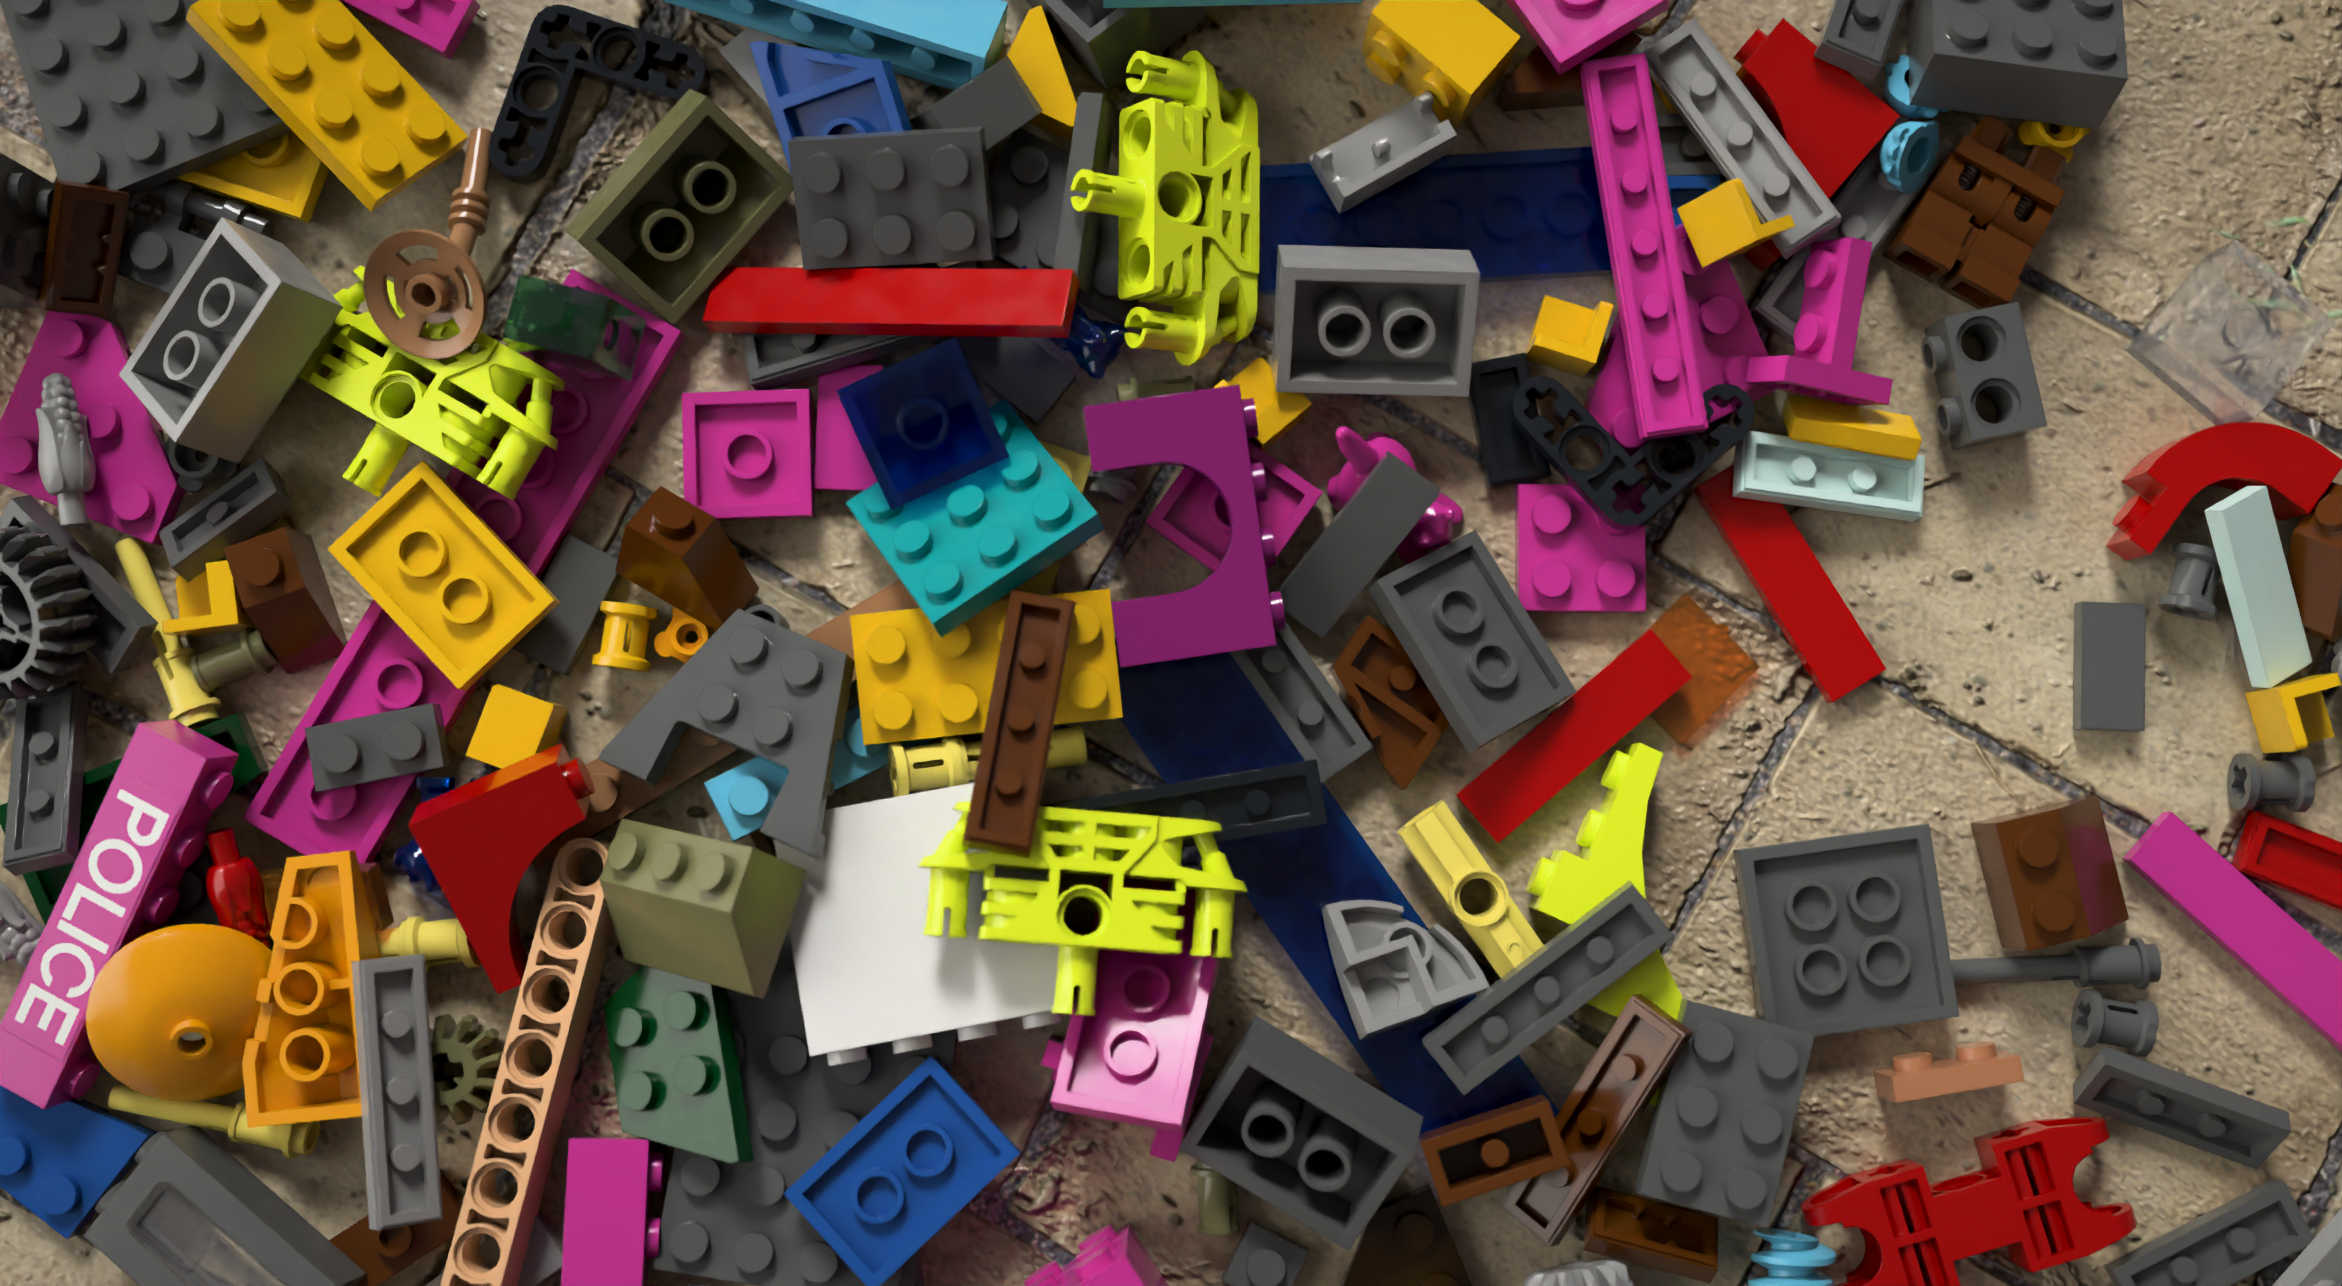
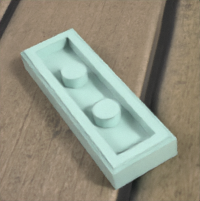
M1748 431L1742 440L1735 445L1732 497L1913 522L1921 518L1923 513L1925 456L1917 455L1916 460L1911 459V461L1795 441L1791 440L1789 436Z
M2246 486L2207 508L2204 512L2251 686L2272 688L2311 664L2312 658L2267 487Z

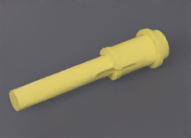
M131 537L119 541L114 547L135 600L158 622L150 636L158 654L152 665L159 675L173 710L168 715L169 720H176L193 730L220 720L217 710L221 707L219 698L211 697L210 693L204 691L198 685L192 673L190 660L192 656L196 655L194 649L184 648L180 637L163 634L162 621L172 620V617L141 540Z
M116 1084L112 1088L108 1099L110 1109L227 1132L231 1142H242L282 1150L283 1156L288 1159H295L299 1154L309 1155L315 1148L320 1133V1121L248 1128L245 1100L240 1101L236 1107L203 1100L170 1101L142 1094L123 1084Z

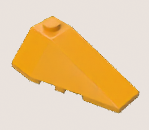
M350 850L286 858L270 931L274 945L266 978L260 979L255 1000L261 1002L254 1036L251 1039H247L242 1059L248 1128L362 1116L351 961L381 958L356 851Z

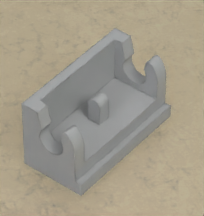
M1425 91L1409 102L1309 157L1310 165L1339 215L1449 154L1457 134L1449 120L1440 123L1436 118L1431 105L1434 103V99L1430 92Z

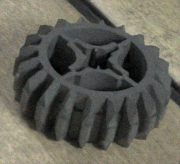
M17 526L0 528V700L9 699L14 701L26 697L31 700L49 695L50 691L66 686L67 683L76 680V672L80 668L89 664L85 650L97 643L95 637L88 630V625L99 617L88 610L86 599L94 591L83 589L78 580L83 567L67 564L68 547L52 545L48 533L38 534L30 532L28 527L18 528Z

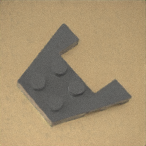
M738 608L609 742L600 753L598 759L610 767L656 787L684 732L692 728L789 771V774L760 832L777 842L819 860L823 853L826 837L821 831L827 796L832 797L834 783L830 778L837 741H842L855 661L847 653Z

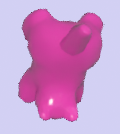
M1345 426L1339 427L1336 430V439L1340 451L1347 458L1348 462L1344 465L1340 474L1333 476L1328 481V499L1339 513L1387 451L1417 472L1410 451L1388 433H1371L1364 440L1352 429ZM1439 492L1437 499L1395 549L1400 559L1409 564L1427 555L1426 549H1439L1450 543L1454 534L1453 526L1458 525L1463 520V509L1454 500Z

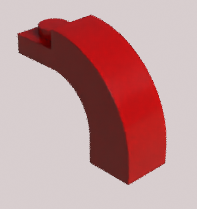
M2235 422L2212 426L2156 449L2144 457L2125 476L2122 482L2138 494L2128 500L2115 516L2112 525L2118 528V530L2106 547L2125 561L2151 555L2189 501L2199 491L2208 486L2223 487L2234 491H2239L2246 486H2266L2274 517L2278 520L2283 521L2309 514L2342 469V459L2313 439L2297 431L2273 424Z

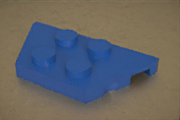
M757 40L749 43L790 172L788 141L793 137L912 130L890 61Z

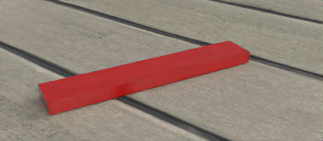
M725 267L712 283L702 322L711 333L1068 338L1080 281L1074 269L829 268L803 270L802 267Z

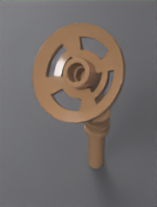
M474 128L470 131L461 186L452 193L450 215L447 221V226L451 230L449 238L429 230H404L380 242L372 251L366 263L363 278L364 296L374 322L381 332L397 347L418 357L443 359L462 352L478 338L486 321L488 302L485 284L477 266L470 258L477 237L482 236L486 232V221L489 215L488 209L491 203V198L486 194L491 165L488 149L492 132L484 128ZM426 245L438 249V259L424 258L410 263L399 252L409 246ZM464 273L467 276V279L471 286L473 295V308L469 306V288L467 281L464 277ZM387 275L394 277L395 297L399 307L405 314L401 319L395 312L389 299ZM452 318L461 331L456 336L445 339H435L422 335L427 322L439 324L447 322Z

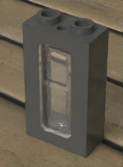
M192 1125L170 1132L165 1130L159 1131L143 1144L135 1156V1161L139 1165L126 1181L117 1183L100 1199L95 1208V1211L100 1215L83 1235L139 1286H357L367 1274L200 1127Z

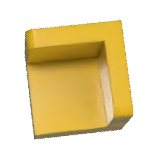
M1739 178L1727 181L1677 208L1702 268L1742 254L1795 227L1790 214L1761 224L1744 183Z
M1544 295L1526 347L1527 360L1584 377L1596 364L1614 304L1600 301L1593 310Z
M1263 358L1255 359L1229 382L1223 379L1213 387L1240 385L1241 399L1253 398L1257 416L1258 437L1247 439L1264 451L1309 414L1312 406L1303 393L1276 392L1272 369Z
M227 560L206 563V571L189 583L180 575L176 577L179 619L162 621L164 635L187 639L238 632L246 627L257 629L243 609Z
M2338 672L2304 676L2278 683L2272 688H2260L2245 692L2262 753L2295 752L2308 748V743L2335 737L2321 691L2342 685Z
M496 684L491 688L466 756L502 769L555 746L569 708Z

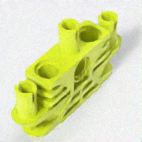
M1197 50L1189 51L1181 60L1153 55L1146 51H1137L1130 58L1126 73L1143 77L1142 80L1135 78L1126 79L1128 89L1133 93H1147L1173 98L1174 102L1164 103L1162 99L1149 98L1122 109L1119 114V176L1081 169L1073 179L1071 191L1088 193L1087 198L1073 196L1071 197V203L1073 208L1079 212L1089 211L1118 216L1119 299L1129 301L1138 299L1139 302H1157L1159 305L1173 306L1172 313L1147 310L1144 307H1134L1131 309L1126 317L1124 327L1142 329L1141 334L1125 333L1124 337L1127 345L1135 349L1148 348L1173 351L1181 365L1190 366L1203 359L1210 350V347L1219 344L1222 339L1228 343H1237L1245 339L1252 331L1256 321L1260 239V148L1258 147L1257 103L1254 96L1244 88H1236L1231 92L1227 91L1223 86V82L1217 78L1211 61Z
M360 265L353 271L361 280L350 288H343L333 295L343 308L334 320L331 330L322 338L298 376L376 422L375 427L366 438L356 458L353 459L342 477L380 498L383 489L407 452L408 447L411 444H415L514 501L517 496L516 493L537 461L543 448L547 446L557 451L558 440L550 434L553 406L550 403L552 390L563 391L565 381L483 332L467 349L448 358L427 359L402 350L381 332L374 322L369 309L367 312L359 315L353 314L359 309L360 304L365 301L363 288L365 267ZM387 280L390 302L401 319L405 314L396 300L394 283ZM452 318L447 322L439 324L427 322L422 335L435 339H445L456 336L461 331ZM376 343L388 348L383 358L371 352ZM340 347L344 351L339 359L333 357V354ZM327 366L332 370L325 379L321 375ZM426 371L435 375L430 385L421 381ZM526 384H531V401L527 403L525 415L518 409L517 399ZM473 397L487 405L482 414L468 407ZM415 400L413 409L404 416L407 406L411 401ZM494 437L500 440L496 450L489 447ZM481 457L489 460L483 470L477 467Z
M957 802L953 810L962 815L955 827L946 833L934 855L923 857L917 866L930 869L926 926L923 930V935L942 936L944 910L948 909L950 911L948 938H967L966 922L971 873L983 874L981 892L986 893L985 901L980 904L979 916L984 917L983 926L978 928L977 940L1058 946L1054 1006H1052V1013L1072 1014L1073 992L1076 986L1077 1001L1075 1015L1095 1016L1096 1009H1094L1099 950L1163 955L1181 954L1182 941H1176V931L1183 929L1184 917L1178 916V908L1185 905L1186 890L1196 891L1190 956H1211L1213 930L1212 958L1232 959L1235 894L1248 893L1245 883L1234 878L1225 854L1219 851L1213 834L1223 831L1220 823L1195 819L1039 806L1030 858L990 851L966 853L969 848L962 847L970 802ZM1183 839H1194L1201 856L1200 865L1203 871L1181 867ZM995 868L1046 872L1045 881L995 878ZM1060 874L1108 877L1107 895L1096 887L1079 885L1068 889L1058 896ZM1125 878L1171 882L1170 891L1123 888V881ZM1076 898L1086 899L1097 909L1099 920L1097 927L1091 934L1081 936L1074 934L1067 928L1064 923L1063 913L1065 906L1070 900Z

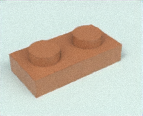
M1993 1041L1958 1045L1955 1047L1956 1057L1933 1060L1931 1052L1902 1054L1892 1057V1068L1873 1071L1878 1096L1894 1103L2024 1082L2025 1080L2020 1055L1999 1049L1996 1050L1995 1042Z

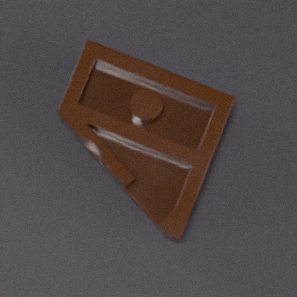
M1368 615L1363 618L1329 670L1364 734L1373 745V750L1391 783L1400 790H1406L1450 723L1394 632Z

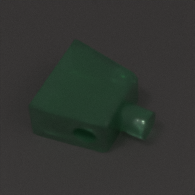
M519 275L503 331V340L509 348L524 356L630 382L646 320L608 296L526 275ZM608 324L613 326L610 343L605 348L604 333Z

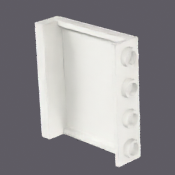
M974 783L825 810L821 833L826 837L823 853L819 860L774 840L777 858L807 870L788 928L810 1056L827 1053L828 1065L832 1066L868 1059L866 1046L892 1041L893 1052L896 1054L932 1047L931 1033L957 1029L958 1040L965 1041L998 1034L995 1021L1021 1016L1023 1029L1062 1022L1060 1013H1052V1006H1054L1058 946L977 940L978 928L983 926L984 917L979 916L980 904L985 901L986 893L981 892L983 874L971 873L966 922L967 938H948L950 917L948 909L944 910L942 936L923 935V930L926 926L930 869L917 866L923 857L934 855L946 833L953 830L962 815L955 812L953 807L957 802L971 801ZM969 848L966 853H980L989 851ZM995 868L994 874L995 878L1045 881L1046 872Z

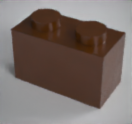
M1542 1094L1421 1133L1419 1136L1442 1207L1570 1165L1549 1100Z

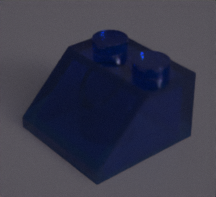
M958 336L952 337L836 390L891 510L1010 457L984 392Z

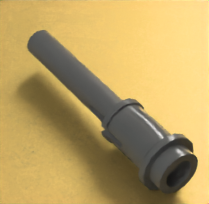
M2132 938L2128 945L2073 946L2071 954L1951 960L1955 985L2073 980L2076 987L2132 983L2135 989L2140 990L2146 989L2149 983L2159 982L2161 977V959L2155 944H2145L2141 938Z

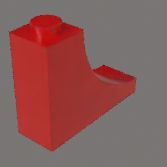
M1783 18L1768 36L1758 28L1733 57L1734 60L1742 65L1736 75L1829 199L1900 115L1846 70L1813 57L1817 46ZM1770 239L1748 250L1744 257L1764 272L1781 256V253Z
M563 743L417 805L408 825L497 994L521 985L528 961L518 932L516 918V896L522 876L534 858L548 843L571 826L586 819L591 800L589 795L595 793L592 778L584 762L579 757L571 760Z

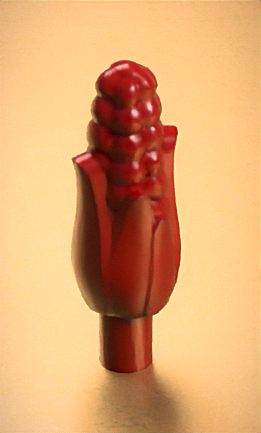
M233 827L221 828L207 833L206 837L214 864L207 870L206 887L209 900L218 917L220 926L245 933L269 948L268 938L271 937V927L267 914L264 885L256 866L249 857H240Z

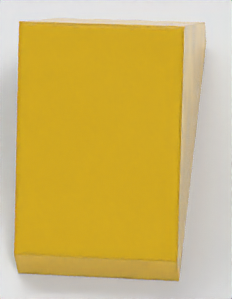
M1040 5L1029 9L1007 56L1043 110L1028 121V123L1068 142H1072L1077 103L1043 8Z

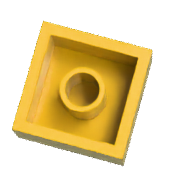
M1381 0L1370 14L1361 53L1367 57L1365 64L1369 70L1386 84L1393 85L1397 82L1414 97L1425 91L1430 92L1434 99V103L1431 105L1436 118L1440 123L1449 120L1456 131L1503 77L1521 36L1477 0Z

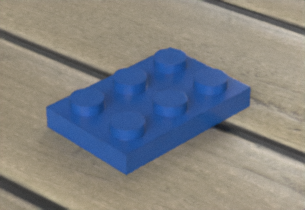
M931 1055L783 1194L866 1286H881L1010 1164L1021 1151L935 1056Z

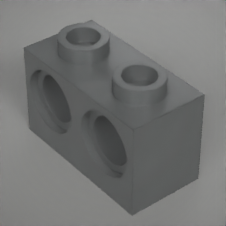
M2019 302L1945 316L1924 329L1926 338L1922 341V358L1927 372L1930 375L1935 374L1940 399L1936 402V419L1941 433L1944 436H1949L1952 451L2025 436L2047 426ZM1962 334L1972 335L1981 344L1982 358L1980 362L1968 358L1961 347ZM1978 394L1988 397L1994 403L1997 412L1994 423H1988L1978 415L1975 408Z

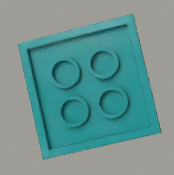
M1005 399L845 502L855 519L940 637L957 628L1011 592V589L1014 590L1105 529L1098 513Z

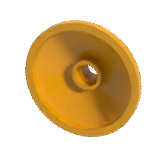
M210 924L176 925L150 932L135 939L113 955L104 965L93 983L89 995L86 1027L91 1047L97 1059L122 1084L137 1092L158 1099L184 1102L201 1101L225 1096L244 1088L242 1059L247 1039H251L254 1036L261 1002L255 1001L260 979L267 976L272 951L263 943L245 933ZM189 1032H196L201 1034L203 1038L189 1041L182 1039L181 1036Z

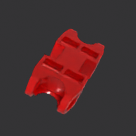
M2065 1117L2033 1120L1975 1137L1973 1139L1983 1169L1929 1185L1924 1166L1904 1158L1848 1175L1811 1195L1800 1205L1807 1226H1824L1841 1222L1844 1228H1859L1864 1237L1866 1250L1862 1262L1855 1270L1846 1274V1282L1836 1286H1961L1953 1261L2006 1245L2012 1263L2033 1273L2092 1255L2130 1234L2138 1224L2130 1204L2112 1203L2093 1207L2090 1202H2081L2074 1191L2073 1176L2078 1164L2082 1159L2093 1154L2091 1147L2101 1144L2110 1138L2105 1120L2099 1117Z

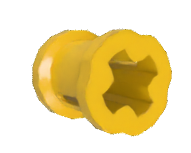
M601 601L600 611L606 614L601 650L600 653L593 655L592 665L649 673L651 663L645 659L650 622L658 619L659 609L628 603ZM628 625V627H627V633H626V640H625V647H624V650H623L624 639H625V632H626V626Z

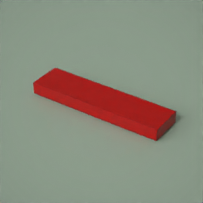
M1733 464L1692 490L1825 701L1832 703L1885 671L1886 667L1783 504L1732 497Z
M1648 629L1455 795L1494 841L1499 844L1691 680L1693 676L1653 630Z

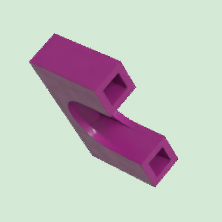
M1232 385L1084 406L1083 411L1093 475L1158 465H1174L1190 469L1204 477L1215 487L1225 503L1230 521V537L1226 553L1219 566L1206 580L1180 592L1111 602L1120 667L1276 645L1274 631L1285 630L1286 623L1281 592H1269L1265 567L1277 565L1272 528H1260L1256 503L1267 501L1268 498L1262 462L1254 464L1250 462L1247 438L1258 437L1257 416L1253 398L1241 399L1240 385Z

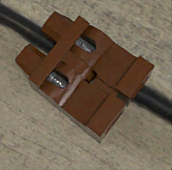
M1987 115L1967 135L1963 136L1951 147L1949 153L1929 178L1913 209L1908 212L1882 255L1930 283H1933L1948 272L1940 289L1978 310L2010 303L2021 282L2018 279L2034 247L2048 227L2054 209L2058 207L2066 192L2057 186L2066 163V157L2046 146L2035 145L2028 151L2021 165L2002 156V153L2014 132L2010 126Z

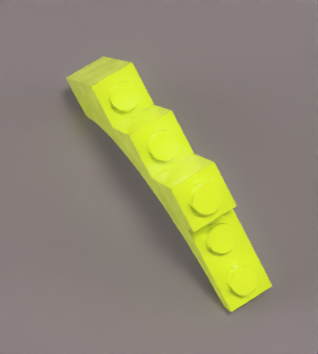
M1633 743L1627 745L1624 753L1619 750L1613 753L1601 780V785L1609 788L1599 811L1591 808L1587 812L1576 836L1575 843L1583 846L1579 857L1565 850H1554L1550 860L1540 857L1532 871L1526 888V892L1534 895L1529 908L1570 926L1629 880L1646 900L1642 848L1648 800L1663 756L1662 752L1642 743ZM1658 948L1589 1000L1587 1004L1618 1018L1631 996L1642 994L1677 1020L1683 997ZM1660 1087L1656 1091L1655 1095L1653 1096L1649 1104L1653 1106L1656 1105Z

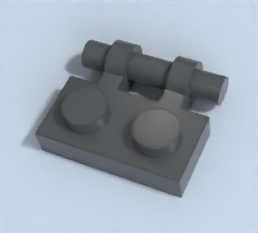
M179 179L171 180L145 191L146 197L165 204L166 210L160 222L141 214H136L120 252L117 274L171 295L206 242V240L188 234L195 217L215 225L223 217L269 238L274 230V222L255 214L252 205L233 198L225 202L203 193V190L196 185Z

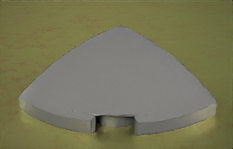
M1349 900L1328 904L1322 908L1325 930L1337 977L1360 1040L1437 1012L1475 996L1490 987L1474 958L1450 932L1439 924L1434 925L1428 931L1409 920L1399 917L1404 912L1403 906L1389 902Z

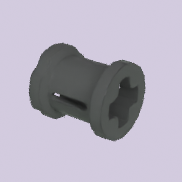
M2191 543L2174 544L2171 555L2177 560L2167 594L2160 595L2157 605L2160 609L2179 616L2199 620H2216L2219 610L2213 604L2221 578V571L2215 549Z
M2238 753L2232 758L2227 775V790L2229 800L2236 810H2252L2256 804L2285 805L2287 809L2293 812H2306L2314 801L2316 776L2314 766L2309 758L2290 756L2286 761L2257 760L2256 757L2248 753Z
M2082 990L2074 1003L2072 1011L2071 1032L2074 1043L2079 1047L2091 1048L2096 1043L2123 1047L2127 1049L2128 1053L2146 1057L2152 1051L2156 1042L2159 1024L2158 1010L2154 1002L2136 999L2133 1003L2102 998L2101 994L2096 990Z

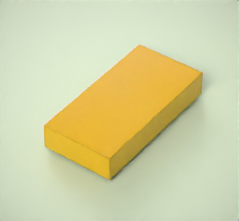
M1791 394L1786 395L1781 413L1789 438L1800 442L1911 461V459L1916 460L1922 441L1912 417L1904 414Z

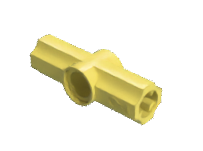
M1443 800L1424 809L1396 831L1441 895L1446 909L1457 918L1498 979L1502 978L1544 946L1509 896L1504 881L1491 870ZM1482 878L1490 889L1488 903L1477 912H1466L1460 903L1462 887L1472 879Z

